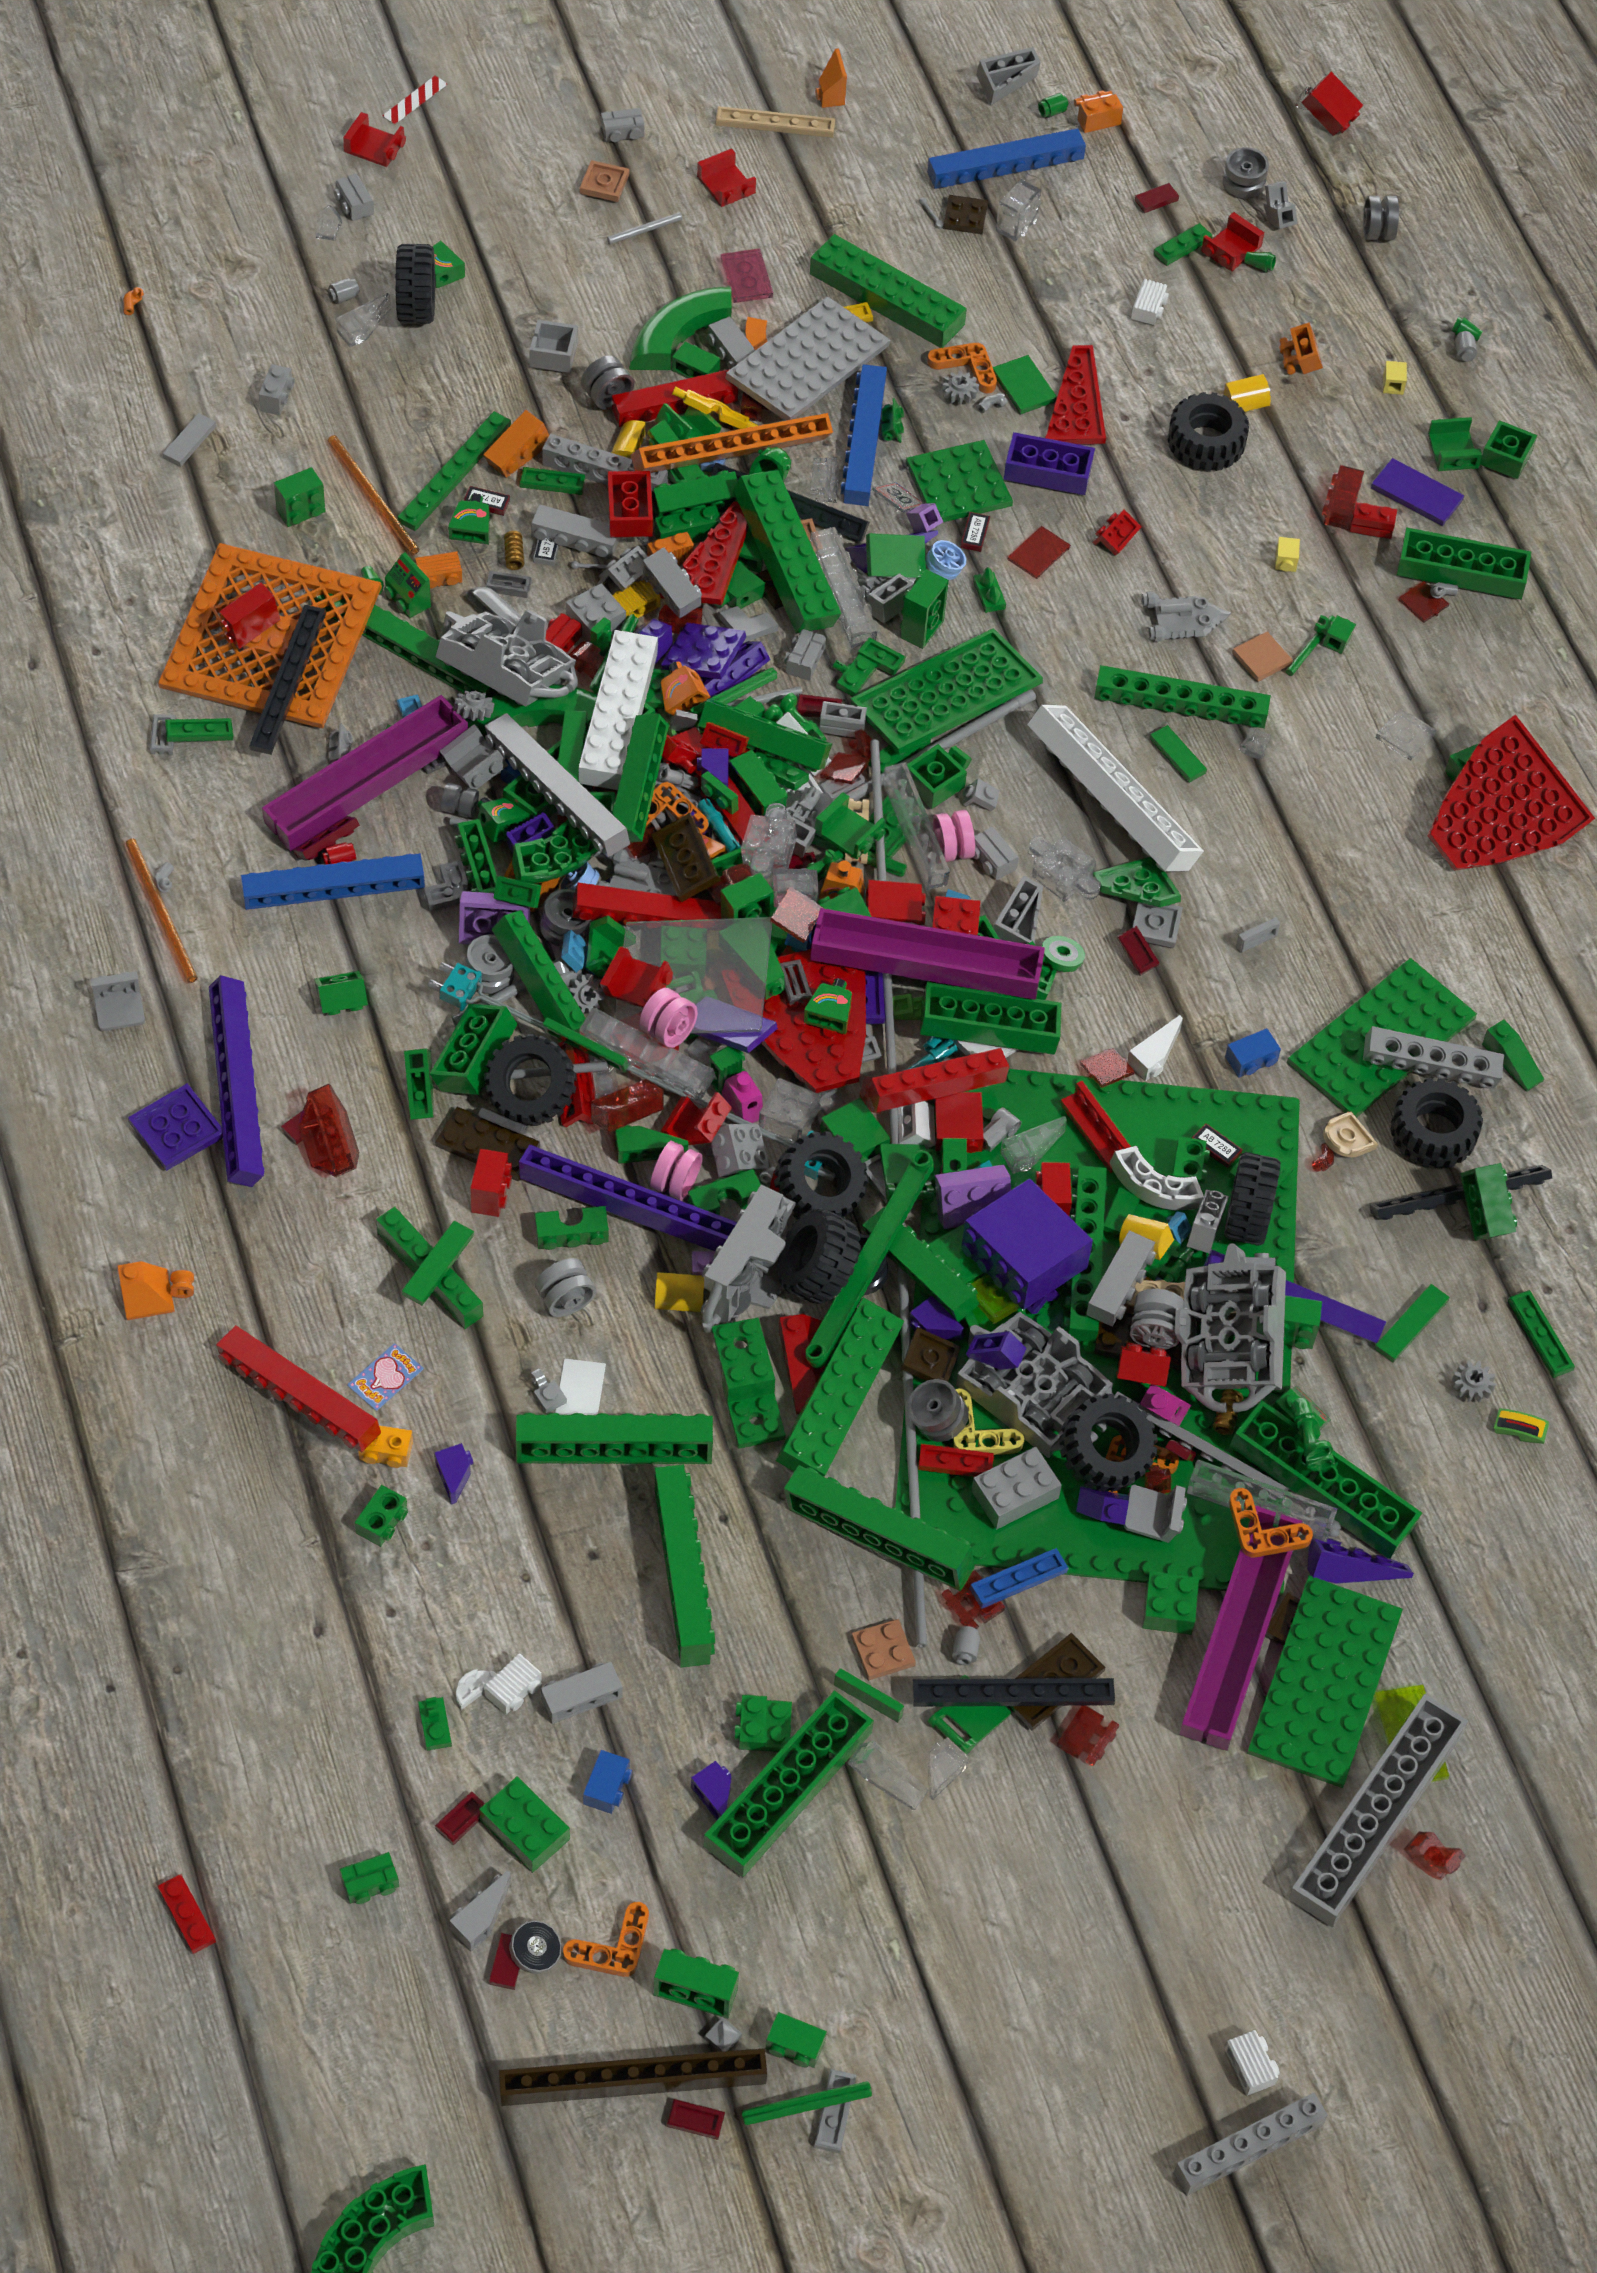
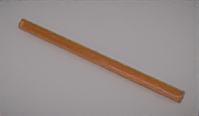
M336 435L330 436L328 443L411 555H416L420 550L417 544Z
M129 839L125 843L184 976L188 983H193L198 979L197 974L136 839Z

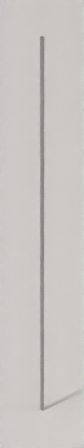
M871 740L874 824H876L883 818L879 741ZM883 835L881 840L875 841L877 880L886 881ZM883 973L887 1074L896 1073L891 974ZM898 1108L889 1109L891 1144H899ZM897 1265L900 1319L904 1320L901 1327L903 1364L911 1342L907 1274ZM903 1370L910 1517L920 1518L916 1428L907 1412V1403L913 1392V1375ZM913 1569L917 1647L924 1648L927 1647L924 1578L922 1573Z

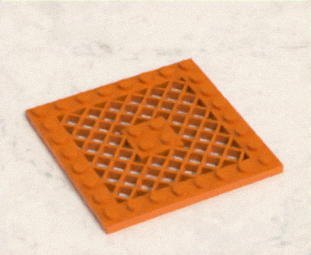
M219 543L158 682L159 688L262 713L270 691L267 690L272 689L275 679H271L270 675L279 671L282 662H279L278 658L283 659L303 610L300 604L310 600L311 606L324 608L330 605L332 610L326 612L323 621L325 628L319 631L316 639L317 646H314L309 657L310 663L305 667L302 675L303 681L298 685L286 720L323 729L382 588L381 582ZM243 574L245 579L235 583L233 578ZM263 579L265 582L263 585L275 597L279 614H283V616H280V621L244 645L241 652L238 651L233 643H227L218 647L216 642L225 639L223 635L225 631L220 624L221 618L218 615L219 611L243 595L239 589L248 585L252 589L255 587L253 583ZM283 584L285 589L275 593L273 588ZM303 589L306 594L296 598L293 593ZM236 592L237 597L227 600V598L225 597L228 594ZM324 594L326 599L316 603L314 598ZM289 595L292 600L282 604L279 599ZM344 599L346 604L336 608L334 603ZM296 606L298 611L288 616L286 610ZM346 612L344 618H342L340 614ZM213 615H214V617L216 618V620L213 621V622H211V620H212V618H213ZM333 617H337L339 620L331 625L327 623V620ZM221 627L222 632L212 636L210 631ZM338 630L337 635L335 637L333 632ZM329 634L331 639L321 643L319 638ZM213 644L215 649L204 653L202 648ZM331 647V649H330V651H329V654H328V653L326 652V649H328V648ZM233 649L234 655L227 658L223 656V653ZM199 651L201 655L196 657L197 652ZM322 652L324 657L314 661L312 656ZM253 654L255 659L245 664L243 658ZM219 655L221 661L211 665L209 660ZM272 659L275 661V665L265 668L264 663ZM240 661L241 666L231 670L229 665ZM205 662L207 667L197 671L195 666ZM324 665L322 671L320 672L318 667ZM260 666V668L262 669V671L257 672L252 675L249 671L250 669ZM223 667L227 669L228 672L219 676L215 673V671ZM314 669L316 675L306 678L304 674ZM246 672L248 677L237 681L235 676ZM266 677L268 682L258 686L256 681ZM314 683H316V685H315V687H314V690H313L312 687H311V685L314 684ZM307 687L309 692L299 697L297 691Z

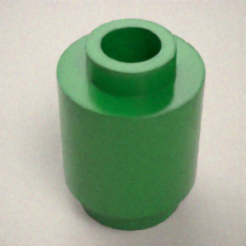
M1062 93L1043 98L1038 103L1040 115L1048 118L1066 112L1068 107V99Z

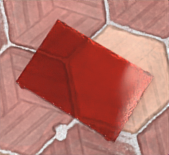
M1041 526L1011 553L1007 560L1035 579H1038L1071 548V545Z
M790 886L773 916L770 917V922L804 943L807 941L809 933L818 920L820 908L823 907Z

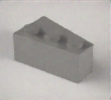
M1034 47L979 61L976 76L990 106L1037 77L1041 62Z
M665 547L643 560V580L646 583L648 581L653 583L655 586L653 588L654 592L657 595L659 593L663 595L666 599L664 600L666 605L679 618L701 605L702 593L697 585L693 586L689 581L688 573L684 568L680 569L677 565V559L672 552L668 553Z
M1023 875L993 926L1000 940L1028 944L1031 941L1035 943L1038 912L1040 910L1043 890L1041 884Z

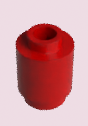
M343 842L325 847V852L322 853L325 865L357 860L352 843L347 844Z

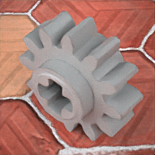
M959 371L958 375L951 372L950 378L944 377V383H942V392H945L944 398L951 397V403L956 400L959 405L964 400L970 403L971 398L976 399L979 384L976 383L977 378L970 379V373L963 375L962 371Z
M465 691L464 695L458 694V697L455 698L454 708L457 709V714L463 713V718H468L472 721L479 719L483 721L484 716L487 718L491 717L494 703H492V698H485V693Z
M588 973L585 975L577 974V980L571 979L572 987H568L581 1011L591 1014L593 1012L592 1007L600 1008L597 1001L604 1000V997L600 995V992L603 990L598 986L601 980L593 978V975Z
M1470 1361L1467 1362L1466 1367L1459 1365L1457 1372L1454 1373L1452 1378L1455 1381L1453 1389H1460L1458 1396L1463 1397L1467 1395L1468 1402H1471L1473 1397L1476 1398L1478 1403L1481 1402L1483 1396L1488 1399L1491 1391H1494L1496 1386L1493 1382L1495 1374H1488L1490 1367L1486 1366L1482 1369L1480 1361L1476 1363V1366H1472Z

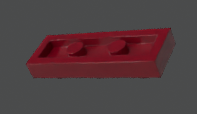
M345 816L293 851L297 858L311 860L319 855L318 852L325 847L335 845L336 840L353 834L354 829L360 825L355 817Z

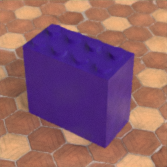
M1029 1178L965 1220L961 1248L967 1257H971L977 1263L982 1272L987 1273L993 1279L998 1288H1002L1009 1295L1014 1304H1018L1025 1310L1088 1268L1093 1239Z

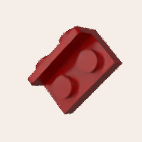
M1125 509L1119 514L1114 512L1106 520L1109 524L1106 527L1103 525L1095 533L1097 537L1092 543L1096 545L1101 541L1116 556L1142 526Z

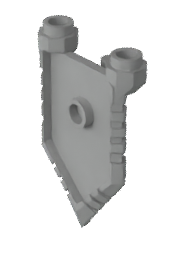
M1153 591L1142 594V606L1154 608L1158 625L1149 627V639L1155 642L1169 638L1176 639V637H1205L1220 622L1222 623L1231 615V612L1212 605L1204 597L1186 596V598L1171 597V599H1161Z
M624 848L610 856V861H613V864H615V873L610 883L606 881H597L596 885L677 896L666 869L656 868L654 865H647L644 862L640 863L638 860L633 861V859L629 858V854Z

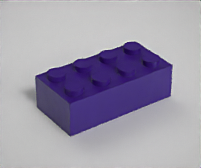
M1013 432L1005 463L1003 480L1086 495L1095 448Z

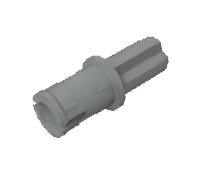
M662 767L659 771V779L672 783L675 787L682 786L694 790L699 786L698 778L685 774L683 770L675 771Z

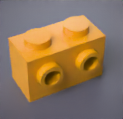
M380 1426L381 1434L362 1453L358 1451L359 1460L368 1464L381 1463L393 1468L408 1467L413 1445L412 1430Z

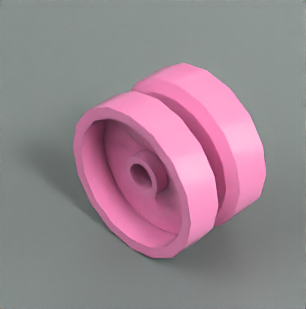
M967 810L954 811L951 818L947 813L935 814L933 817V835L940 861L942 863L954 861L957 855L962 860L973 858L975 856V837L971 818Z
M670 988L660 989L645 1004L640 1017V1029L650 1037L656 1038L663 1045L674 1048L680 1045L692 1031L697 1019V1006L688 999L681 998L678 993Z
M673 1141L668 1142L657 1160L652 1173L650 1187L662 1193L669 1189L671 1197L683 1201L697 1179L702 1164V1154L692 1149L684 1153L682 1145Z

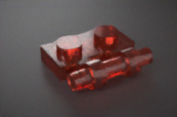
M976 1570L972 1571L961 1592L959 1591L953 1595L949 1589H946L941 1595L946 1600V1606L950 1610H954L959 1617V1622L963 1626L978 1629L979 1626L974 1621L975 1618L979 1616L984 1623H987L1005 1610V1606L999 1601L981 1609L970 1591L972 1583L982 1580V1577ZM966 1600L972 1609L966 1611L961 1604L962 1601Z
M1081 1706L1057 1742V1747L1079 1759L1083 1752L1087 1753L1086 1763L1094 1766L1097 1760H1101L1104 1756V1749L1108 1743L1113 1742L1117 1736L1116 1731L1119 1728V1724L1112 1720L1107 1727L1101 1725L1104 1720L1102 1714L1088 1706ZM1094 1734L1100 1737L1096 1744L1090 1743Z

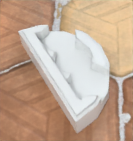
M472 1670L459 1680L456 1697L461 1710L485 1693V1685L497 1675L494 1671Z

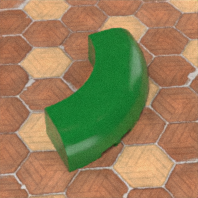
M731 286L697 290L674 299L660 308L647 320L639 331L632 348L629 370H671L672 357L680 342L683 343L687 338L695 334L696 330L702 327L707 329L710 324L731 317Z
M552 684L549 688L559 689L564 686L566 687V685ZM576 687L575 690L563 697H538L536 701L528 706L519 705L508 696L496 694L490 697L492 698V703H494L493 713H491L490 718L484 716L483 721L480 719L474 721L468 718L464 719L468 722V729L475 725L485 740L487 735L485 725L506 713L521 727L527 725L528 728L545 726L548 723H558L563 727L565 711H586L587 716L594 711L598 694Z
M589 792L613 815V805L616 802L615 792ZM567 818V821L552 832V836L545 840L540 838L530 842L515 843L512 858L515 879L534 884L557 879L584 865L598 851L590 839L586 840L577 827L574 828Z
M426 2164L394 2173L393 2176L379 2183L376 2182L370 2186L369 2190L351 2201L341 2212L333 2226H330L326 2232L316 2259L313 2262L311 2273H373L381 2258L396 2243L417 2231L434 2227Z

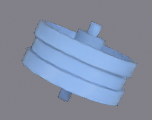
M940 540L936 541L927 553L926 565L931 572L952 580L965 567L966 557L963 551L954 543Z
M586 862L581 867L565 875L560 883L559 890H575L578 882L596 885L600 874Z

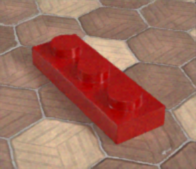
M921 1444L918 1470L976 1477L992 1469L994 1453Z
M182 1874L158 1885V1890L192 1954L216 1943V1938Z

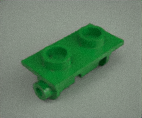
M893 398L892 405L886 404L882 409V422L885 423L882 424V437L886 441L897 438L899 443H901L902 433H904L902 424L904 411L902 406L897 404L895 398Z

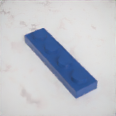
M1057 1548L972 1583L970 1591L982 1609L1065 1574L1068 1571V1566Z

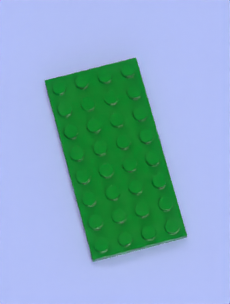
M992 628L850 698L851 705L855 707H867L866 721L900 755L1042 684L1043 677Z
M1409 958L1288 1057L1287 1063L1344 1113L1352 1112L1357 1118L1412 1072V1070L1394 1069L1392 1066L1384 1064L1374 1065L1369 1061L1363 1060L1365 1036L1372 1026L1448 1042L1476 1019L1477 1013L1417 962Z
M1309 1575L1247 1754L1343 1788L1403 1608L1330 1582L1313 1578V1576Z

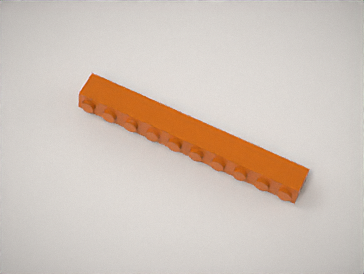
M828 413L642 447L631 454V459L635 471H650L652 473L758 453L759 449L764 450L767 447L784 448L821 441L829 437L833 433Z

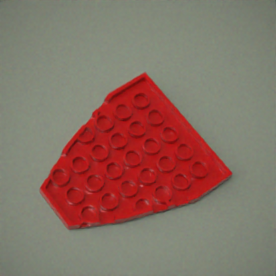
M1515 714L1479 742L1446 793L1427 836L1451 868L1457 871L1501 864L1559 846L1596 818Z
M811 949L777 958L779 963L801 960L812 996L822 983L832 985L836 978L846 981V990L852 992L846 1034L804 1023V1012L809 1003L807 999L803 1000V1003L795 1001L794 1004L790 1005L786 992L783 990L780 994L765 1000L738 968L721 972V979L733 1007L777 1023L778 1029L761 1043L784 1068L786 1066L795 1073V1077L801 1082L806 1083L811 1091L816 1094L859 1082L866 1041V982L863 969L811 960ZM794 966L793 970L800 988L801 994H803L805 992L796 966ZM785 968L792 993L796 995L788 969Z

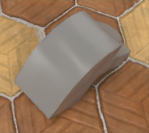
M1280 181L1265 185L1267 203H1264V208L1271 224L1279 229L1298 224L1296 205L1288 202L1286 182Z

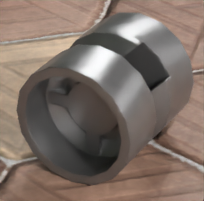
M447 783L442 795L441 810L453 814L458 811L461 816L473 818L478 806L479 790L468 787L462 790L460 785Z

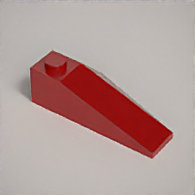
M805 1314L779 1318V1336L796 1415L800 1414L824 1368H813L807 1362L806 1348L812 1341L822 1321Z

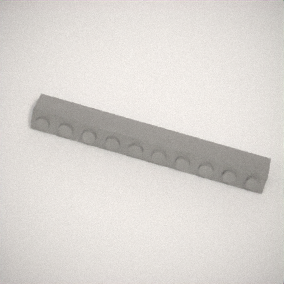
M507 713L485 725L487 733L485 738L489 746H494L503 758L509 761L514 770L518 769L525 781H530L534 789L538 793L541 792L549 804L556 806L561 816L565 815L574 828L577 827L586 840L590 839L597 851H602L609 857L630 845L627 828Z

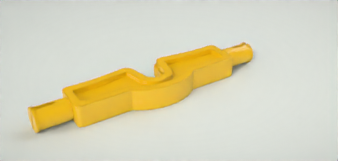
M676 386L672 392V395L684 399L683 403L707 415L711 411L717 412L720 421L736 428L744 429L760 426L750 422L749 417L730 409L727 405L715 399L706 398L691 390L686 392Z

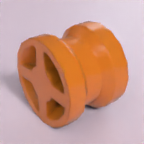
M187 1270L172 1272L170 1280L173 1285L170 1287V1294L176 1298L193 1296L194 1287L192 1283L194 1282V1274Z

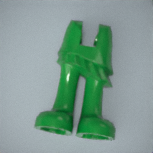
M793 693L787 694L779 706L773 704L764 713L763 718L776 723L789 712L808 735L827 741L816 723L812 720H806L796 710L797 697Z
M1297 1398L1293 1402L1291 1410L1297 1427V1436L1304 1444L1306 1465L1308 1469L1313 1471L1328 1469L1335 1463V1459L1331 1454L1333 1447L1329 1441H1317L1321 1435L1317 1417L1306 1399Z

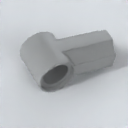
M1004 1107L1000 1108L992 1117L991 1122L983 1129L984 1140L982 1149L989 1152L993 1150L1005 1137H1012L1018 1131L1022 1122Z

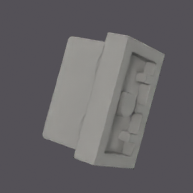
M636 546L633 550L628 548L620 555L621 558L619 560H613L605 567L606 570L599 575L601 579L597 585L601 583L604 585L612 579L623 592L643 576V560L648 556L639 546Z

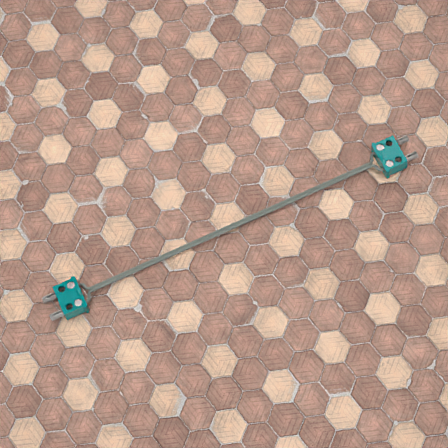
M442 962L439 969L450 974L445 983L442 985L432 979L428 982V987L440 992L441 1000L458 1007L459 1011H463L468 1003L481 999L491 1005L506 1006L512 1015L545 1030L543 1022L483 994L481 971L476 972L460 963L452 967ZM479 988V991H478V992H479V995H480V996H475V997L472 999L473 995L475 994V992H476L477 989ZM629 1064L628 1071L682 1097L688 1096L692 1102L707 1107L709 1102ZM730 1112L726 1117L738 1124H753ZM760 1127L763 1136L788 1148L793 1144ZM809 1160L805 1163L804 1175L814 1180L819 1175L830 1181H833L835 1178V1173L823 1168L825 1165L823 1162Z

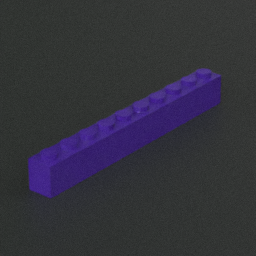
M220 975L208 988L227 1182L253 1187L262 1179L265 1169L262 1162L263 1150L258 1123V1107L256 1103L254 1068L248 1025L249 1014L246 1006L247 994L244 981Z
M532 1145L528 1146L519 1161L520 1179L595 1207L606 1206V1211L712 1251H716L719 1246L723 1247L737 1224L736 1221Z

